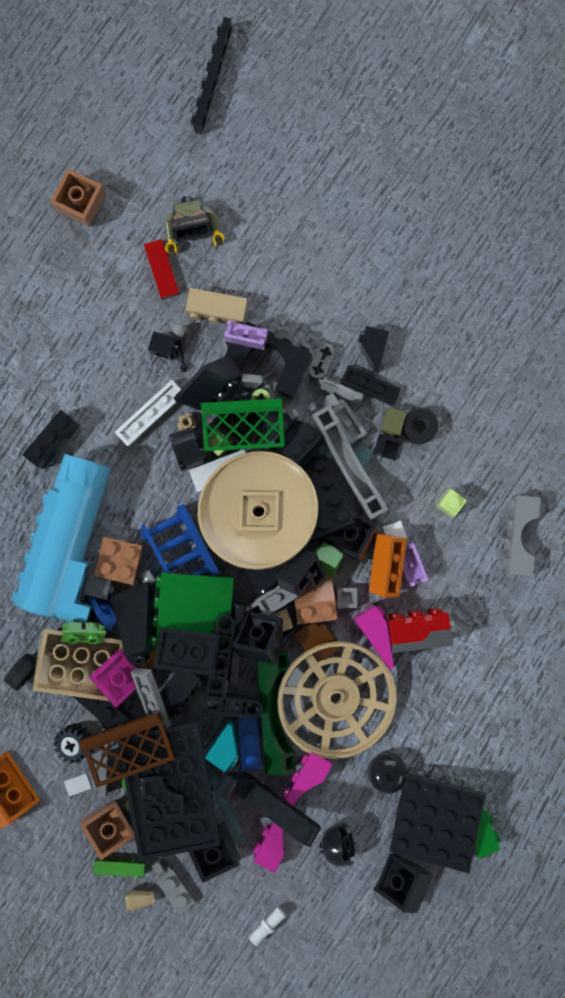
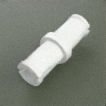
M277 907L266 919H263L261 925L249 936V939L255 946H258L269 934H272L274 928L286 917V914L280 907Z

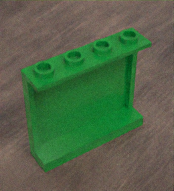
M161 572L160 576L156 577V588H159V596H155L154 608H158L157 616H153V628H156V636H152V648H155V654L161 628L213 634L216 616L222 612L231 615L234 578L225 575L223 577ZM222 619L220 626L227 627L230 624V619ZM221 638L219 647L225 646L227 639Z

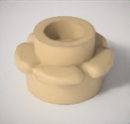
M182 414L178 418V428L180 430L189 427L194 429L197 425V421L192 414Z

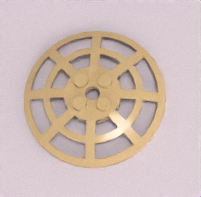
M342 641L324 643L304 652L288 668L279 688L277 700L278 713L287 735L302 750L329 759L354 756L374 745L383 736L392 722L397 702L394 679L381 658L364 646ZM328 647H344L341 657H331L317 662L312 655L316 651ZM356 649L367 654L379 666L367 671L360 663L349 659L352 650ZM306 659L311 667L301 676L297 686H286L292 671L302 660ZM330 663H339L337 673L326 675L321 668ZM347 664L357 668L362 675L353 680L345 675ZM315 672L319 681L315 684L314 688L303 687L311 673ZM384 673L388 685V703L376 700L377 693L373 678ZM366 681L370 688V699L360 697L357 687ZM334 693L341 694L340 699L336 702L331 701V696ZM284 694L295 695V708L299 717L290 725L284 712ZM301 695L312 696L313 706L303 713L300 700ZM358 705L367 706L364 715L356 722L352 714L356 711ZM374 708L386 711L377 729L369 737H366L361 727L369 720ZM318 713L319 716L325 719L324 729L313 725L309 719ZM346 719L350 726L342 730L332 731L333 722ZM304 724L310 731L322 736L321 748L306 743L296 735L295 731ZM354 732L360 743L345 749L329 750L330 737H343Z

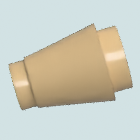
M130 890V893H125L126 910H132L133 912L155 904L154 891Z

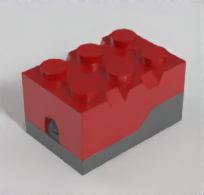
M439 608L427 609L428 613H423L420 610L408 611L406 616L400 613L388 614L389 617L384 618L387 622L392 653L453 646L452 638L457 636L456 623L449 618L448 612Z

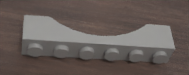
M329 405L314 413L311 418L319 432L323 434L326 445L367 519H373L387 511L385 503L357 459L331 406Z

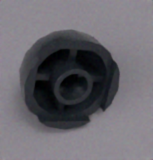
M388 751L381 752L369 762L368 778L372 786L379 792L385 794L396 793L402 789L405 783L407 767L402 758L397 754Z
M346 823L336 824L326 829L322 836V842L319 843L321 854H324L325 859L330 864L337 867L351 866L354 861H351V857H355V844L352 833L348 834L346 828H349Z

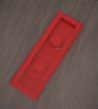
M159 239L144 244L161 299L164 300L179 295L178 286L163 240Z

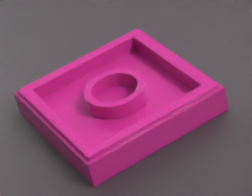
M121 649L116 651L89 676L90 680L116 708L137 689L131 672L136 667L131 665Z

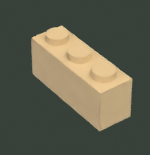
M190 288L185 311L189 318L194 320H201V318L209 319L208 321L214 324H220V322L227 323L229 320L240 324V322H245L248 300L247 298Z

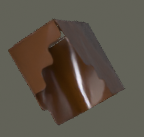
M307 623L294 633L295 638L305 652L315 646L338 641L325 624L317 626L315 623ZM328 647L318 650L312 655L319 662L329 658L342 647Z

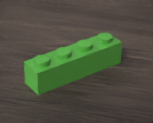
M96 857L93 874L98 876L105 874L111 877L122 875V877L134 876L135 878H141L145 875L146 860L104 858L100 861L99 857Z

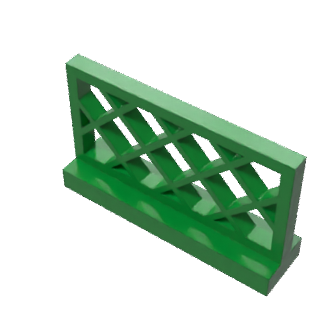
M282 398L201 403L204 451L284 447ZM270 411H278L279 420L274 425L264 418ZM250 412H255L261 417L254 426L244 419ZM231 413H235L241 418L234 428L225 421L226 417ZM215 414L221 420L214 429L207 424V415ZM262 420L271 426V429L264 436L255 429ZM242 421L252 428L245 437L235 430ZM222 422L232 429L225 438L215 431ZM278 423H279V430H278L277 428H275V426H276ZM274 429L280 434V443H271L266 436ZM253 430L262 437L257 444H251L246 439ZM233 431L242 438L237 445H231L226 440ZM214 432L222 441L218 446L209 447L208 438ZM263 440H265L266 442H268V443L260 444ZM243 441H245V442L247 443V445H240V444H241ZM225 442L228 446H221V444Z

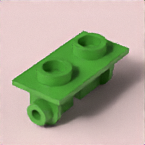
M67 622V624L62 625L63 636L61 642H68L70 644L78 642L89 644L103 643L106 631H104L105 626L101 625V623H85V629H82V622Z

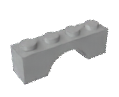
M516 495L512 496V499L509 501L508 509L511 511V515L506 525L509 535L505 539L504 548L507 550L506 558L503 559L502 568L505 570L504 574L533 577L535 557L524 549L521 542V533L529 521L539 518L541 498Z

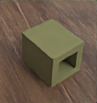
M387 407L379 432L394 438L399 437L406 412Z

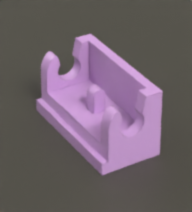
M228 320L227 331L224 333L226 342L264 350L268 329Z
M414 543L406 545L402 575L407 587L428 581Z

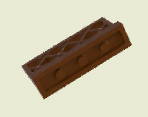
M160 710L84 737L79 741L81 750H84L96 788L175 760L162 722L163 717ZM159 726L161 735L158 740L148 736L150 728ZM137 734L143 737L139 748L128 743L131 735ZM145 739L156 743L152 754L141 749ZM117 741L123 744L120 754L109 750L112 742ZM158 745L167 749L168 757L161 759L154 755ZM126 746L137 751L132 761L122 756ZM98 748L104 751L101 760L93 759L90 750ZM139 752L150 757L146 765L142 766L135 762ZM106 753L117 758L113 768L102 763ZM119 760L131 764L127 772L122 773L115 769ZM100 766L111 771L109 777L100 781L97 773Z

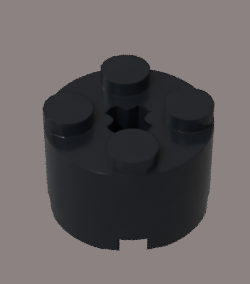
M189 427L168 435L181 472L204 464L203 461H206V454L203 446L199 447L198 445L200 438L196 428L192 429Z

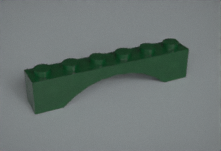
M281 650L275 665L257 661L260 703L263 707L261 725L265 774L286 776L296 772L295 750L284 733L278 713L277 700L279 688L289 668L288 650Z

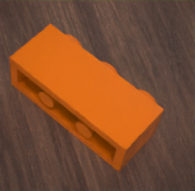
M376 534L369 592L384 598L399 597L407 538L394 534Z

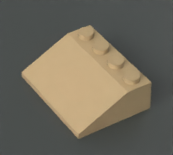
M42 628L32 691L109 701L90 680L89 676L119 649L124 653L122 641L104 637L103 643L89 644L78 642L70 644L68 642H61L62 631Z

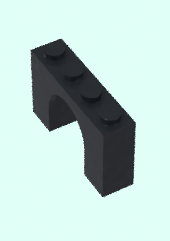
M240 322V324L257 327L256 325L250 322H246V324ZM268 331L265 348H272L278 351L285 362L284 370L275 387V392L293 400L313 354L310 353V349L304 346H294L292 341L286 338L279 339L274 337L275 334ZM230 343L225 356L229 355L242 372L249 356L257 348Z

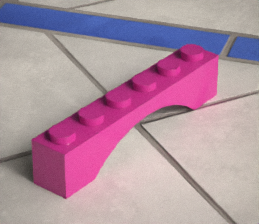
M305 752L300 761L302 764L301 768L293 773L290 780L293 783L289 789L286 788L281 797L294 805L303 793L313 786L323 783L332 766V760L322 758L312 752ZM271 822L270 825L267 823L262 832L264 837L261 842L257 841L252 853H254V862L275 873L284 856L283 829L274 822Z

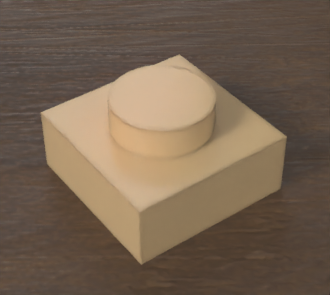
M287 608L270 614V616L283 619V631L293 628Z

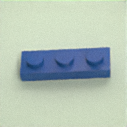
M256 707L248 708V710H250V711H253V710L256 709ZM237 717L242 771L262 769L258 719Z

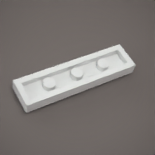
M173 380L168 382L115 431L117 436L130 447L178 403L174 400V397L181 389Z

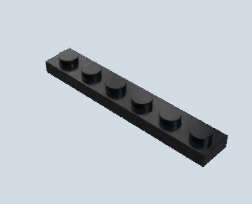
M224 17L222 24L218 25V39L212 45L213 56L207 63V77H203L201 89L203 91L197 97L196 107L198 108L191 118L194 132L200 135L203 133L232 32L231 18Z

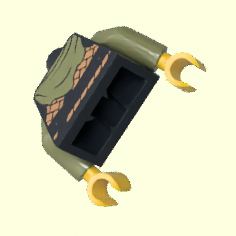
M190 196L182 197L181 203L173 205V212L169 214L165 221L166 239H168V243L165 246L166 251L170 254L169 248L174 246L175 253H178V246L174 243V239L178 242L212 235V231L214 233L213 244L217 246L216 237H220L222 243H224V236L222 233H219L218 229L220 227L215 213L207 206H203L200 200L192 201Z

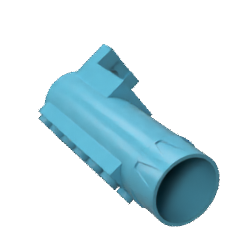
M64 454L58 475L55 477L54 488L43 496L42 504L44 508L42 512L38 513L36 519L38 527L36 532L33 531L30 538V543H32L31 550L25 554L24 562L26 566L24 571L21 570L18 582H20V585L12 596L14 606L49 618L68 622H82V626H85V623H89L93 612L92 604L81 601L80 598L91 562L84 561L83 559L103 495L106 492L105 487L111 468Z

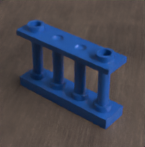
M184 504L176 507L178 511L175 513L176 516L148 530L145 524L141 525L143 530L140 531V534L145 542L149 540L165 573H170V571L195 558L199 559L202 557L205 565L191 575H220ZM177 523L185 524L187 528L184 531L185 533L156 547L152 536ZM187 540H193L196 546L193 548V551L165 565L160 554Z

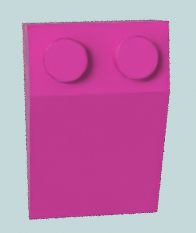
M370 604L352 618L386 666L392 670L394 664L387 622L384 619L386 614L380 606L377 605L375 607Z

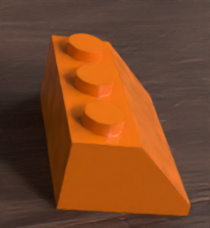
M8 751L0 756V829L11 824L40 801Z

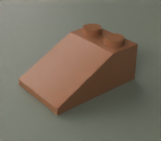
M325 573V578L316 591L306 588L302 595L295 599L297 624L337 620L331 575Z

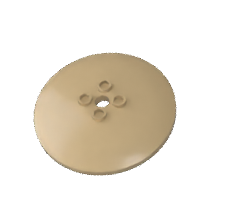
M265 451L243 453L221 464L207 479L198 502V522L201 533L209 547L226 562L240 568L252 570L273 568L294 558L309 542L318 519L317 494L306 472L289 458ZM258 507L264 509V514L260 517L254 515V510Z

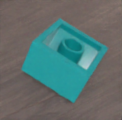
M230 717L205 756L206 760L223 772L228 767L232 769L239 756L237 753L239 746L233 718Z

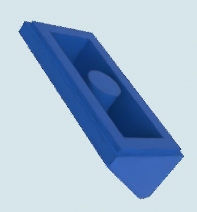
M90 596L89 600L97 617L111 631L117 619L108 601Z

